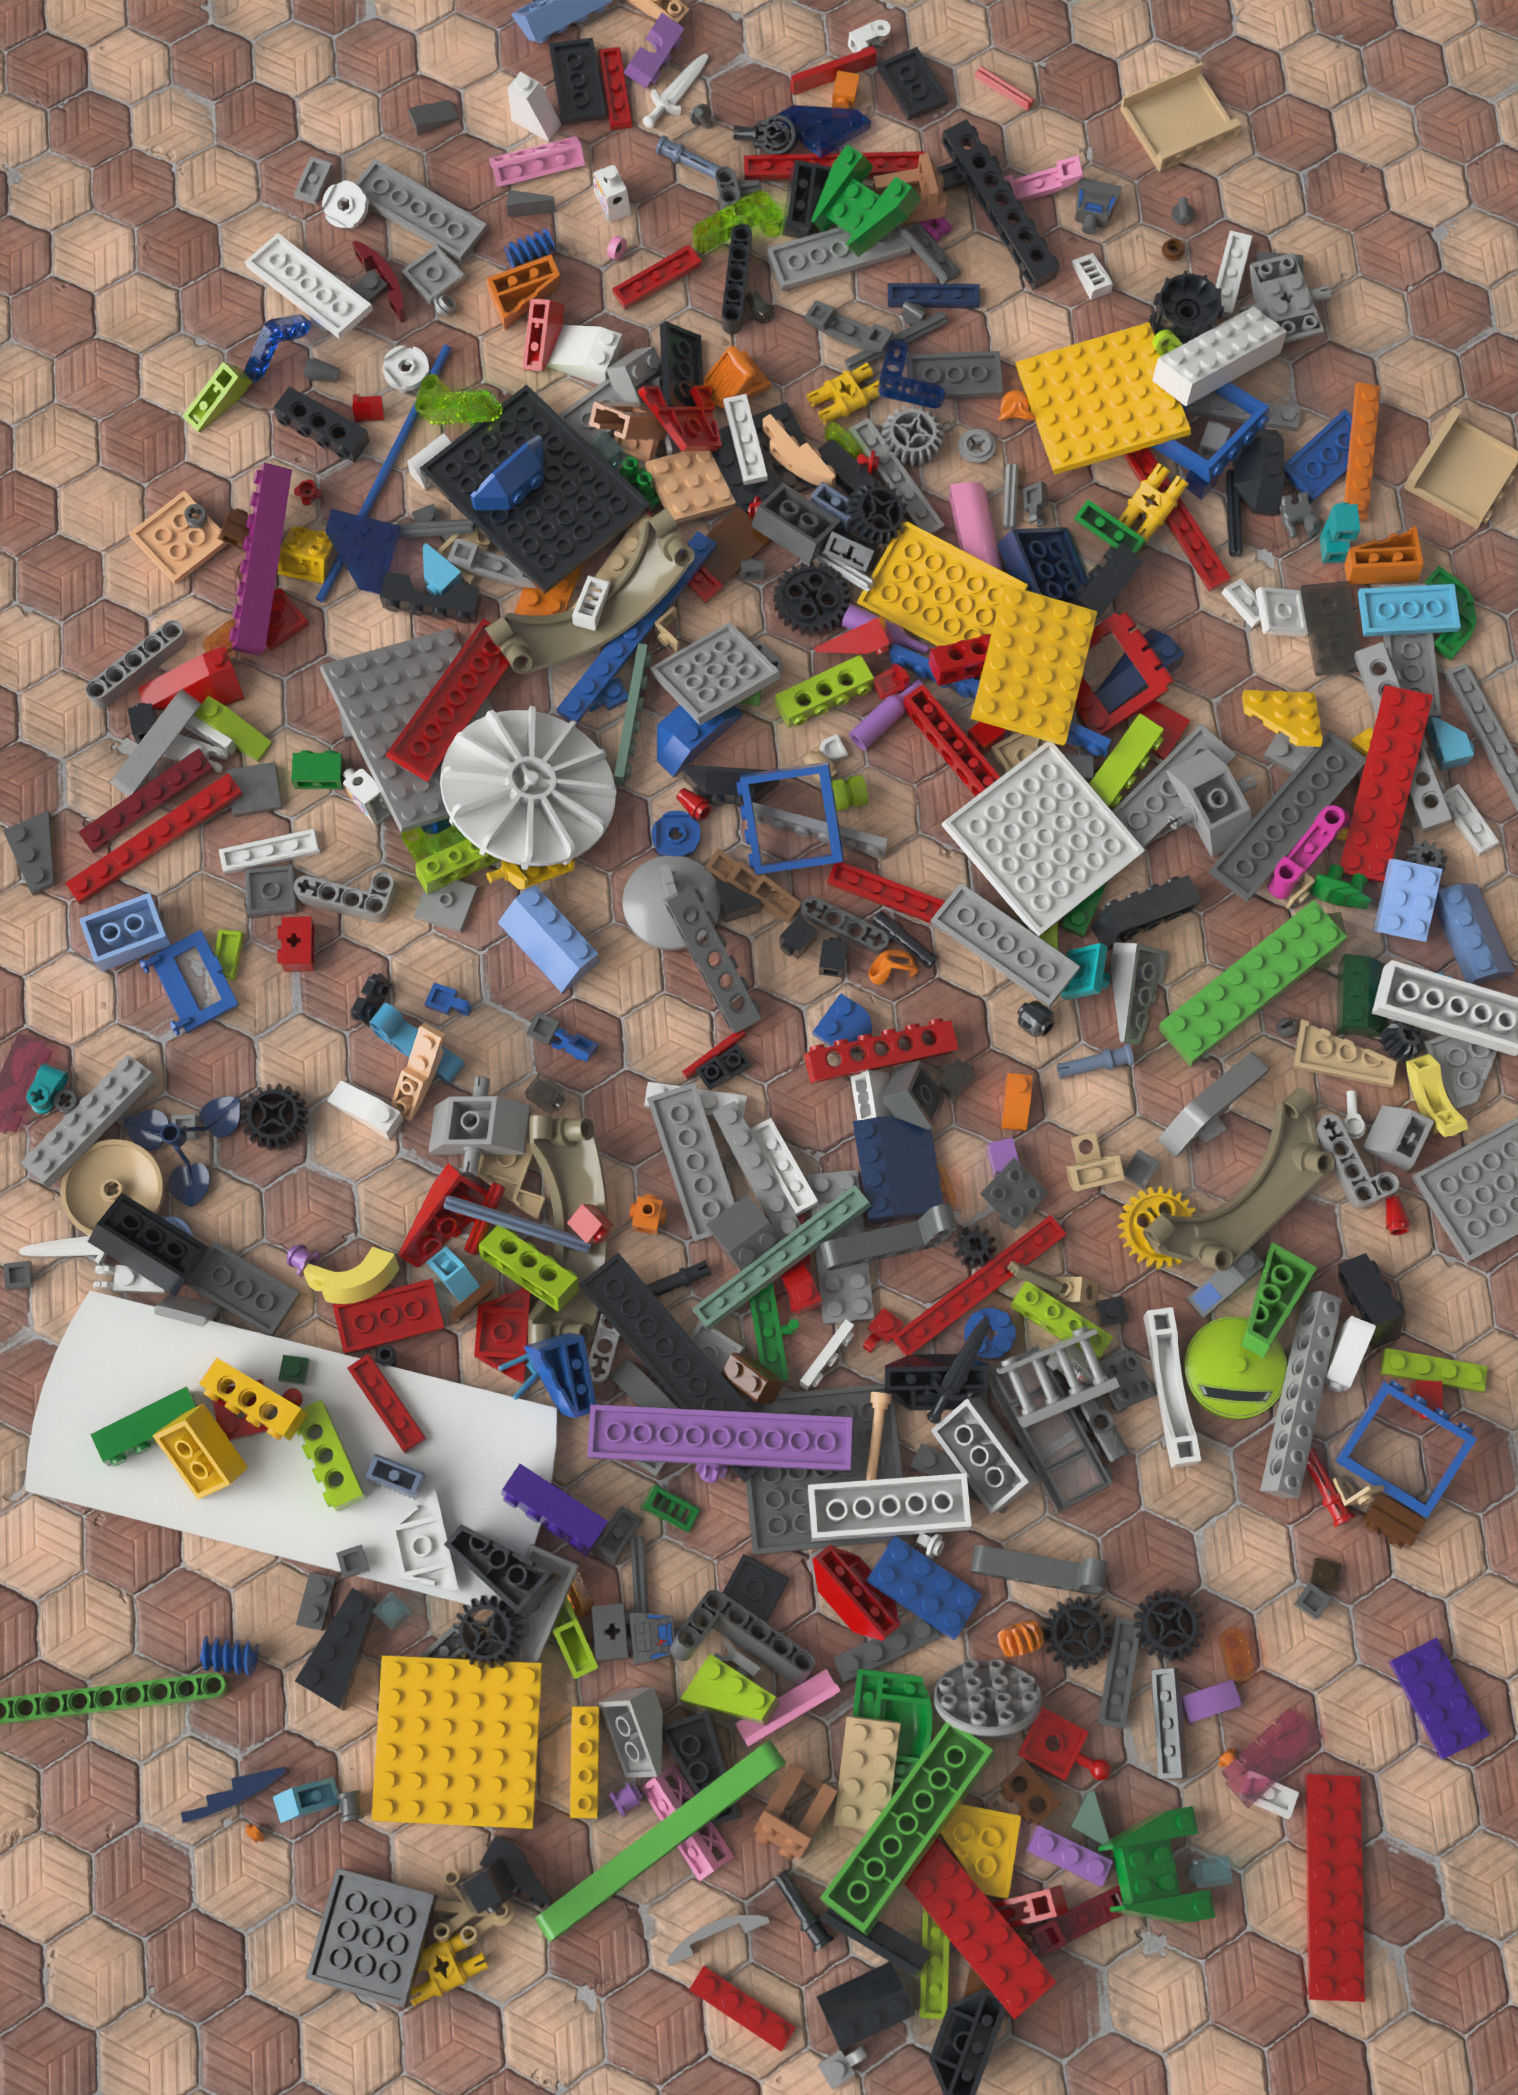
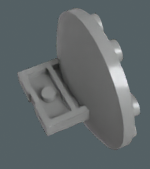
M661 856L647 861L631 875L624 889L623 912L629 928L641 941L652 947L663 950L685 949L686 946L662 900L687 886L693 887L694 890L698 889L704 899V902L701 904L705 912L709 911L715 923H717L721 910V901L716 889V880L712 874L697 861L683 856ZM689 908L686 911L685 916L689 922L696 918L694 908ZM701 930L698 933V942L708 936L705 930Z
M969 1659L964 1661L962 1665L947 1671L938 1680L934 1691V1703L937 1712L948 1724L972 1734L978 1740L1014 1739L1015 1732L1031 1725L1040 1714L1042 1692L1033 1676L1015 1666L1006 1664L1001 1659H992L991 1661ZM979 1665H989V1668H979Z

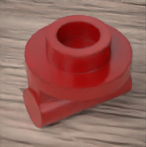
M872 450L870 457L860 454L857 456V461L862 467L869 466L868 473L872 474L873 470H878L880 456H876V451Z

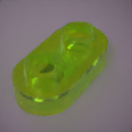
M831 422L824 428L826 441L829 439L836 441L855 461H857L858 455L863 454L860 445L836 422Z

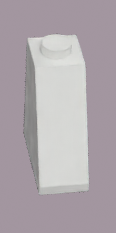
M520 72L508 87L511 119L514 123L549 142L560 129L561 122L540 83Z
M1353 1316L1341 1325L1330 1355L1324 1383L1327 1384L1326 1387L1328 1389L1341 1393L1351 1387L1376 1325Z

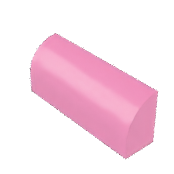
M977 482L951 484L949 500L960 550L1003 571L985 486Z

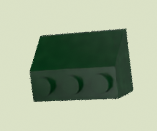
M1343 955L1338 963L1336 1034L1381 1037L1380 1034L1387 1026V1018L1373 1014L1372 1010L1383 967L1386 964L1370 956Z

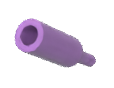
M851 604L845 613L842 626L852 630L879 616ZM884 619L894 640L893 643L927 655L930 646L909 637L902 626Z
M916 679L901 694L885 698L849 732L852 742L858 748L865 751L905 713L904 697L923 683Z

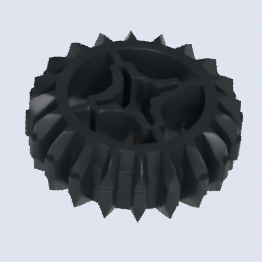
M870 481L865 486L860 485L851 494V499L846 504L850 508L846 510L845 514L851 516L847 523L854 525L851 532L856 530L859 532L858 539L864 536L866 544L873 540L874 546H878L880 543L887 545L892 538H897V529L902 531L901 534H903L904 528L901 522H908L906 518L909 516V512L904 511L908 504L901 502L904 495L897 496V488L890 490L889 483H885L882 486L880 481H876L874 484ZM883 510L879 515L876 514L874 517H872V515L875 512Z
M278 1083L274 1090L271 1084H267V1091H263L261 1087H258L257 1091L259 1094L257 1096L250 1093L249 1097L252 1102L244 1101L243 1105L248 1110L240 1112L241 1116L244 1117L240 1123L243 1127H246L243 1132L246 1136L250 1135L249 1140L251 1143L257 1142L259 1148H263L267 1143L269 1151H272L276 1144L278 1150L282 1151L283 1143L286 1142L287 1146L291 1147L292 1142L290 1140L292 1138L300 1141L297 1133L306 1132L305 1127L301 1124L309 1123V1119L305 1117L309 1110L303 1107L306 1102L304 1099H299L300 1094L298 1091L292 1093L290 1086L285 1087L283 1090L282 1085ZM272 1100H283V1102L280 1101L276 1105L267 1104V1102ZM293 1106L294 1118L291 1125H289L285 1119L289 1109ZM261 1109L264 1116L260 1121L261 1124L256 1128L255 1118L258 1110ZM268 1111L272 1115L274 1114L275 1116H279V1119L282 1123H280L278 1120H275L274 1118L271 1119V1116L269 1115ZM273 1129L283 1131L278 1134H265L266 1132L270 1133Z
M1170 1589L1164 1590V1597H1162L1159 1590L1155 1591V1600L1150 1595L1145 1597L1149 1606L1144 1603L1138 1605L1139 1609L1144 1613H1134V1617L1141 1620V1622L1134 1623L1133 1628H1141V1632L1135 1636L1136 1638L1144 1637L1145 1639L1140 1644V1647L1143 1649L1149 1645L1151 1647L1147 1653L1149 1656L1158 1651L1157 1660L1159 1661L1167 1654L1168 1662H1172L1174 1660V1653L1179 1661L1183 1660V1651L1188 1656L1193 1654L1189 1645L1194 1648L1200 1646V1643L1194 1638L1204 1637L1202 1632L1197 1631V1628L1205 1627L1204 1622H1197V1619L1202 1617L1203 1613L1198 1612L1195 1614L1193 1612V1609L1197 1608L1198 1604L1195 1602L1189 1606L1187 1604L1190 1600L1189 1595L1180 1600L1181 1592L1179 1590L1175 1591L1173 1597H1171ZM1161 1604L1176 1606L1170 1615L1158 1613L1154 1610L1156 1606ZM1182 1612L1185 1613L1189 1622V1634L1185 1632L1186 1630L1180 1624ZM1175 1616L1173 1619L1174 1625H1172L1175 1626V1629L1164 1633L1165 1625H1163V1621L1167 1622ZM1149 1617L1153 1619L1152 1621L1158 1627L1155 1639L1149 1631ZM1168 1636H1174L1184 1641L1182 1645L1177 1647L1161 1645Z
M482 1595L480 1602L477 1598L471 1599V1606L468 1604L462 1606L466 1614H456L457 1619L461 1620V1623H453V1628L459 1629V1633L453 1634L452 1638H460L461 1642L456 1644L455 1648H464L465 1650L461 1653V1657L466 1658L471 1655L469 1664L473 1665L475 1660H478L479 1668H484L485 1660H487L490 1669L495 1667L494 1661H497L500 1666L504 1665L505 1657L509 1660L514 1658L511 1649L519 1651L521 1648L515 1641L524 1639L523 1635L517 1634V1630L524 1629L523 1624H516L521 1615L513 1616L514 1610L510 1606L506 1608L507 1603L503 1600L498 1603V1596L492 1595L490 1600L487 1595ZM484 1609L494 1611L492 1616H489L485 1622L474 1619L475 1615ZM500 1617H502L505 1621L507 1627V1637L506 1634H504L500 1629V1623L502 1620ZM490 1627L489 1631L492 1633L493 1636L486 1637L487 1632L484 1630V1628ZM470 1629L476 1634L475 1644L471 1641ZM490 1642L503 1645L494 1654L483 1653L484 1648L488 1647Z
M1081 1597L1076 1598L1075 1605H1073L1071 1598H1067V1607L1059 1601L1056 1603L1059 1612L1053 1608L1048 1611L1053 1619L1049 1617L1043 1619L1045 1624L1050 1625V1628H1042L1043 1634H1049V1637L1044 1638V1644L1051 1642L1052 1645L1046 1650V1653L1049 1654L1055 1650L1057 1655L1054 1656L1053 1661L1057 1662L1061 1657L1064 1658L1062 1662V1667L1064 1668L1068 1666L1069 1661H1072L1073 1670L1078 1669L1079 1662H1081L1084 1670L1088 1669L1087 1660L1095 1666L1098 1664L1095 1655L1101 1659L1106 1657L1101 1648L1105 1650L1111 1648V1645L1104 1642V1640L1113 1638V1634L1105 1633V1630L1112 1628V1624H1103L1102 1621L1108 1617L1107 1613L1099 1617L1097 1613L1101 1610V1606L1097 1605L1093 1610L1090 1609L1092 1605V1600L1090 1599L1087 1600L1085 1606H1082ZM1070 1612L1083 1613L1092 1620L1086 1623H1079L1074 1617H1071ZM1062 1617L1065 1621L1067 1633L1063 1638L1057 1640L1056 1627L1059 1619ZM1072 1627H1076V1630L1088 1627L1080 1635L1082 1640H1078V1637L1066 1640L1074 1632ZM1096 1627L1098 1640L1092 1650L1089 1646L1088 1633ZM1068 1644H1075L1080 1650H1083L1085 1655L1070 1654L1062 1647Z

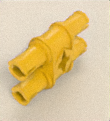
M865 363L852 371H843L841 375L830 381L826 380L822 387L807 393L806 398L812 408L828 399L834 401L835 404L818 412L820 420L823 421L822 423L827 425L841 416L848 417L850 413L862 407H867L869 401L884 395L886 392L880 380L863 389L858 387V383L873 377L872 368L869 367L868 363Z
M1159 463L1148 479L1140 482V487L1133 497L1128 499V507L1118 519L1130 528L1140 513L1146 514L1147 519L1137 531L1138 535L1146 539V543L1157 527L1165 524V519L1173 508L1177 507L1178 498L1189 485L1184 479L1176 476L1167 491L1160 493L1158 487L1170 471ZM1146 500L1156 501L1158 507L1156 505H1149Z
M461 1932L451 1936L446 1942L437 1941L424 1948L418 1972L425 1969L429 1972L430 1976L429 1980L413 1987L411 1996L421 1993V1995L411 2000L414 2007L435 1995L442 1997L443 1993L461 1984L463 1986L466 1985L468 1978L489 1969L487 1961L476 1966V1963L485 1959L483 1952L462 1963L457 1962L455 1958L456 1953L471 1946L465 1945L462 1942ZM472 1932L466 1933L465 1936H464V1938L467 1937V1936H469V1935H471V1934H473V1933H472ZM439 1958L443 1962H449L450 1966L446 1968L447 1974H444L442 1970H436V1966L439 1965Z

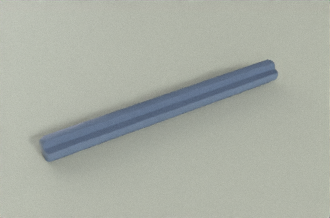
M449 1195L444 1203L445 1209L584 1253H588L591 1248V1244H587L580 1236Z

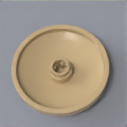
M112 1139L92 1144L64 1173L60 1194L63 1209L69 1220L80 1231L91 1236L96 1223L121 1193L158 1214L163 1203L165 1186L162 1171L149 1152L135 1143Z

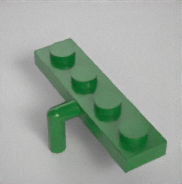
M772 1282L749 1301L759 1361L783 1380L784 1383L789 1382L782 1336L796 1334L799 1329V1322L796 1319H791L789 1325L780 1326Z

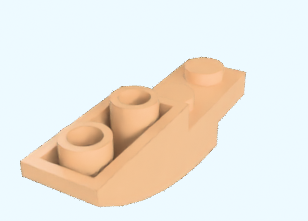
M627 0L655 19H658L661 13H664L677 24L689 12V8L679 0Z
M771 414L763 418V432L770 439V453L779 463L807 482L817 486L825 482L832 488H835L836 473L830 465H826L821 460V455L817 449L811 448L807 442L799 446L798 441L785 432L782 422L778 419L775 420Z
M425 1022L419 1027L408 1064L401 1071L390 1105L401 1112L402 1117L408 1121L413 1120L423 1102L444 1053V1050L441 1048L446 1034Z

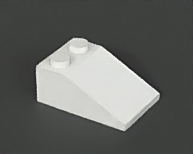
M563 325L546 367L600 385L609 378L606 369L616 363L623 350L622 334L602 327Z

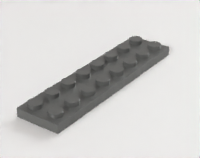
M1329 731L1324 736L1321 747H1315L1211 867L1208 873L1245 902H1248L1271 876L1280 860L1289 854L1313 825L1318 814L1337 799L1365 766L1366 758Z

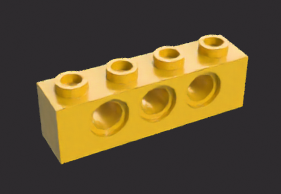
M217 1357L199 1383L205 1389L203 1393L205 1396L215 1402L218 1399L226 1402L225 1408L236 1415L240 1411L246 1414V1421L257 1428L261 1424L268 1428L267 1433L279 1441L282 1437L291 1441L307 1417V1414L300 1407ZM236 1384L235 1390L230 1394H226L228 1386ZM252 1397H257L256 1403L253 1406L247 1407L248 1400ZM278 1409L277 1416L274 1419L268 1420L269 1413L272 1410Z
M572 1707L570 1818L599 1819L600 1708Z

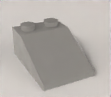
M654 1687L622 1689L598 1702L625 1778L658 1777L661 1775L663 1712Z

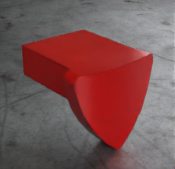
M353 394L352 408L356 422L384 420L385 413L382 396H360V394Z
M896 663L892 664L891 668L873 676V685L881 700L899 691L903 692L910 685L909 675Z

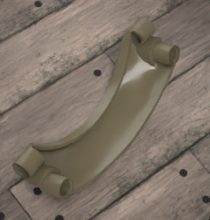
M667 508L643 523L636 549L629 563L610 586L595 631L573 624L572 614L574 609L543 616L507 613L485 628L516 673L523 674L554 666L584 655L610 642L642 619L667 595L695 557L693 549L677 528L678 525ZM584 605V608L595 610V608Z
M547 1115L530 1116V1150L536 1158L547 1183L553 1208L554 1228L579 1236L567 1222L582 1204H594L608 1218L604 1172L594 1124L589 1118L553 1119V1116ZM609 1236L602 1243L591 1244L588 1253L554 1243L553 1258L562 1268L573 1271L578 1278V1284H580L608 1261ZM579 1285L577 1294L560 1312L539 1299L528 1318V1345L569 1332L584 1335L585 1346H589L593 1341L600 1311L580 1289Z

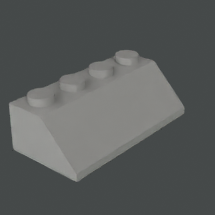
M980 1397L967 1398L931 1430L959 1471L967 1473V1482L991 1514L1019 1499L1041 1481Z

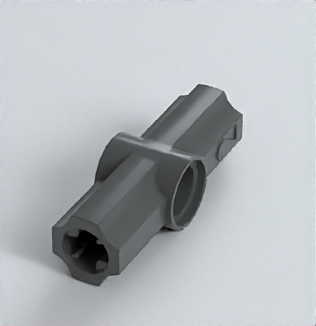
M1099 1396L1077 1405L1087 1422L1089 1432L1094 1435L1108 1463L1114 1462L1129 1453L1113 1423L1112 1415L1106 1410ZM1097 1417L1103 1418L1107 1423V1427L1105 1429L1097 1428L1094 1424V1419Z

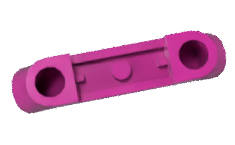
M1333 805L1325 807L1289 854L1280 860L1267 884L1268 891L1274 897L1287 899L1304 874L1308 872L1341 830L1348 826L1350 816L1345 809Z

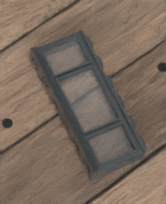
M1036 1345L1016 1356V1359L1039 1351V1346ZM1049 1356L1041 1357L1056 1395L1059 1394L1060 1398L1064 1397L1065 1394L1061 1389L1063 1382L1057 1372L1053 1373L1046 1364ZM1032 1362L1018 1367L1032 1404L1036 1405L1037 1408L1045 1405L1047 1398ZM1002 1364L989 1370V1386L992 1390V1398L995 1403H999L1005 1414L1004 1420L1008 1426L1011 1425L1017 1437L1016 1442L1019 1448H1023L1029 1459V1465L1040 1478L1042 1483L1041 1489L1045 1496L1048 1495L1054 1506L1052 1510L1054 1515L1103 1491L1113 1484L1111 1481L1113 1478L1112 1472L1107 1464L1103 1465L1098 1457L1101 1455L1096 1443L1094 1441L1090 1442L1087 1437V1426L1082 1418H1077L1073 1411L1076 1409L1075 1406L1025 1428L1020 1427L1016 1417L1022 1415L1021 1410L1023 1407L1008 1372L1003 1374L997 1372L996 1368L1001 1367Z

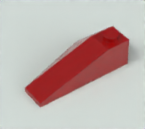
M448 1163L434 1181L398 1256L419 1268L442 1249L443 1244L453 1236L457 1238L462 1234L461 1230L476 1221V1218L445 1209L446 1197L450 1195L483 1205L488 1191L472 1178L462 1175V1171Z

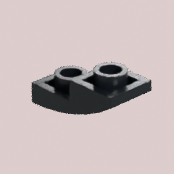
M737 1044L719 1057H713L695 1069V1071L710 1091L752 1067V1065Z

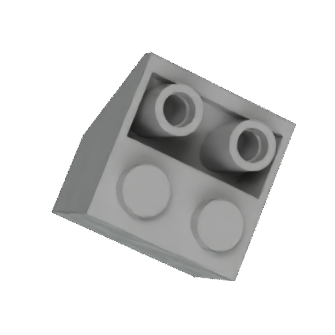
M654 346L634 349L606 369L614 390L629 402H635L647 407L638 394L642 386H659L663 394L662 365Z
M1382 1105L1361 1150L1408 1172L1415 1164L1434 1121L1410 1109Z

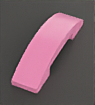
M1079 155L1057 161V167L1017 179H1014L1012 175L1003 178L1011 184L1013 194L1017 200L1027 201L1058 192L1082 179L1083 173Z

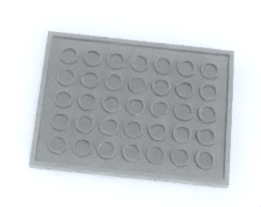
M452 628L322 664L320 668L401 833L450 818L440 787L443 762L431 779L426 782L387 758L386 754L462 649ZM488 698L469 725L485 717L488 711L494 710Z

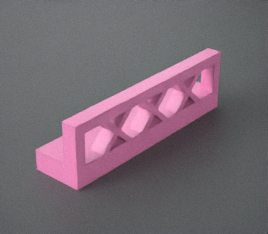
M576 136L489 158L498 187L585 165L581 143Z
M827 1669L777 1698L780 1704L766 1725L742 1719L735 1723V1726L749 1748L836 1696L841 1690L834 1683Z
M676 1765L662 1772L658 1777H654L640 1788L661 1821L680 1808L682 1800L689 1801L695 1796ZM670 1774L677 1784L676 1789L671 1788L665 1779ZM712 1822L704 1826L706 1836L701 1835L698 1831L678 1846V1849L699 1881L734 1858ZM712 1846L720 1851L723 1856L721 1860H716L711 1852Z

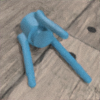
M527 1353L498 1367L502 1371L527 1359L529 1360L526 1366L533 1375L513 1395L514 1400L520 1398L539 1377Z

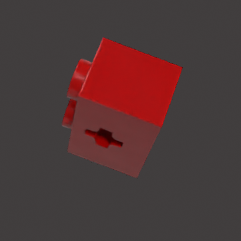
M312 916L282 917V926L277 928L278 940H281V949L277 950L278 964L282 965L285 972L315 971V923ZM295 941H299V943L296 944V947H292L295 945Z

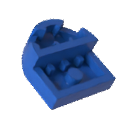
M840 993L812 1033L813 1036L831 1047L834 1046L833 1042L848 1039L849 1042L858 1041V1036L872 1034V1023L869 1014L862 1006ZM852 1049L851 1053H859L860 1051L857 1049Z

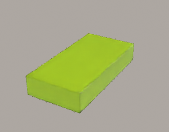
M219 929L214 955L218 958L226 979L236 981L245 934L242 931Z

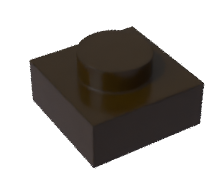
M1314 1558L1310 1582L1318 1587L1337 1590L1342 1564Z

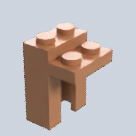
M929 153L919 155L917 169L873 177V192L879 196L883 194L896 176L912 186L922 198L911 215L900 225L945 217L946 207H949V199L947 193H943L942 190L944 187L943 176L938 174L935 163L930 161Z
M594 402L589 425L597 429H617L614 433V449L643 461L655 459L659 440H665L667 431L648 407L635 402Z
M791 1763L753 1829V1832L757 1833L755 1839L768 1847L771 1843L780 1847L778 1853L791 1861L794 1857L800 1859L838 1791L825 1783L819 1782ZM802 1780L819 1792L800 1826L796 1828L781 1819L780 1815L799 1781Z

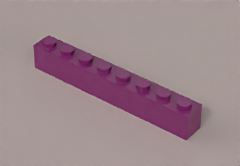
M265 462L259 470L256 469L253 483L257 484L256 492H252L250 506H253V512L249 514L246 526L250 529L249 537H245L243 550L246 551V557L242 559L240 565V573L243 574L242 582L239 581L236 590V596H239V603L235 604L233 610V618L236 619L235 627L231 628L229 641H232L231 650L260 656L266 647L292 469Z

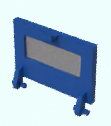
M201 929L149 957L150 959L140 960V965L146 974L150 973L149 967L154 966L180 1019L178 1022L174 1020L170 1022V1027L176 1036L181 1034L179 1031L181 1028H184L186 1033H190L239 1006L222 971L223 968Z

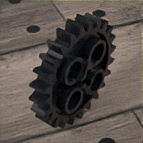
M813 561L807 568L802 562L801 569L799 570L792 566V574L785 571V579L779 578V586L774 588V593L776 594L773 595V602L776 603L774 604V610L779 611L778 619L785 618V627L792 624V632L797 628L801 629L800 633L802 636L806 630L813 637L816 630L822 636L824 628L832 632V624L839 627V619L843 620L845 612L849 607L848 603H850V596L847 595L849 594V587H844L846 580H838L840 572L832 574V566L824 570L823 563H820L818 568H816ZM819 582L821 585L816 587L811 585V583ZM795 592L799 593L801 596L793 597L790 594ZM824 601H831V602H833V604H832V605H825V604H823V602H824ZM809 611L812 613V615L805 616L802 613Z

